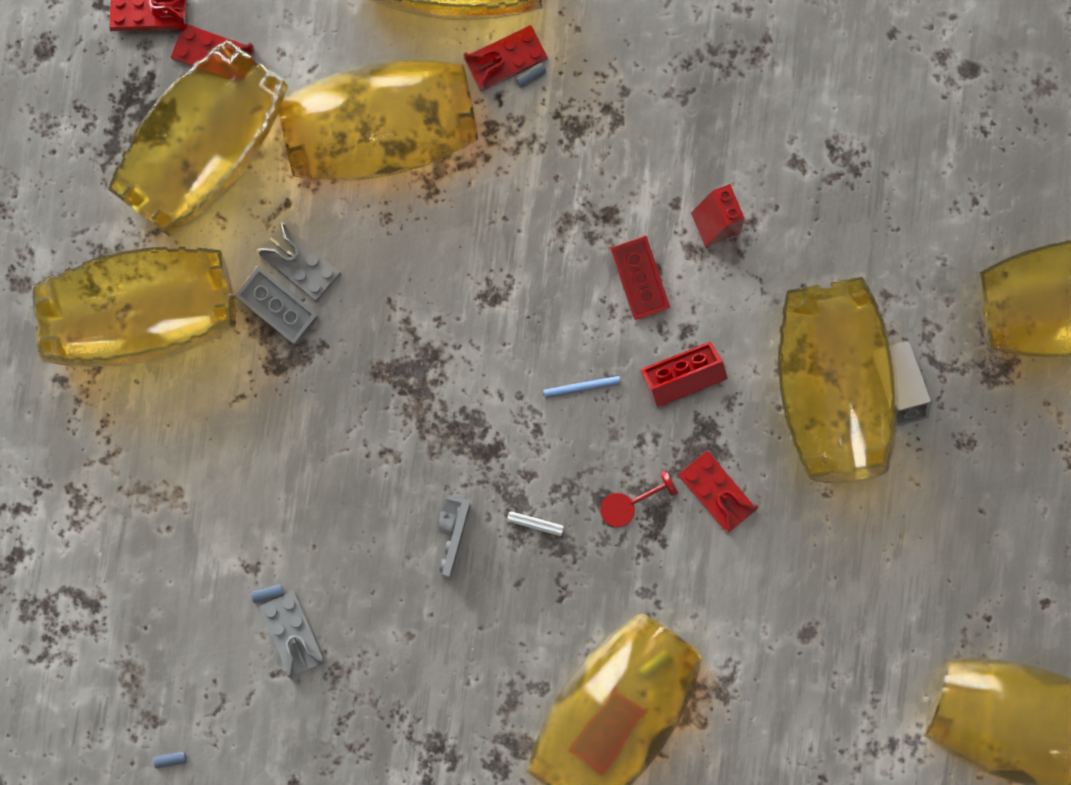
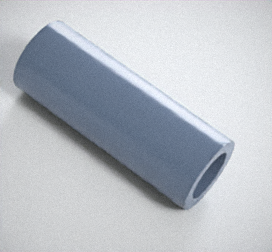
M542 62L515 77L519 86L522 87L547 71Z
M280 584L251 591L253 603L284 596Z
M185 751L153 757L155 769L187 763Z

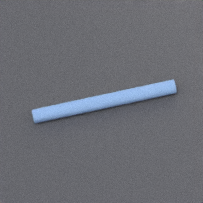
M619 376L546 389L544 390L545 397L620 384Z

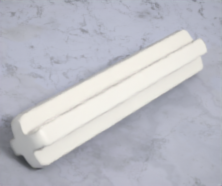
M509 512L507 521L510 523L558 536L562 535L564 529L562 525L515 512Z

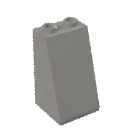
M898 342L891 347H880L872 351V362L892 428L929 418L931 400L910 342Z

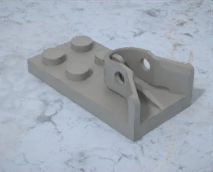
M283 222L280 223V228L262 248L257 249L260 256L316 302L341 274L337 268L289 230Z
M259 266L254 268V271L238 291L232 295L233 298H237L292 344L297 341L317 316V313Z
M452 496L448 497L439 519V532L453 535L451 541H447L445 547L447 557L446 560L442 559L439 570L443 578L451 580L471 507L470 501Z
M294 591L259 606L288 678L325 663Z

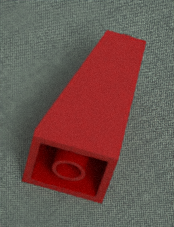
M731 184L713 190L691 212L705 247L740 234L745 221Z

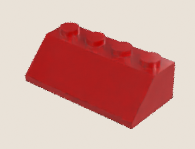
M711 341L640 369L649 393L657 407L728 379L723 361Z

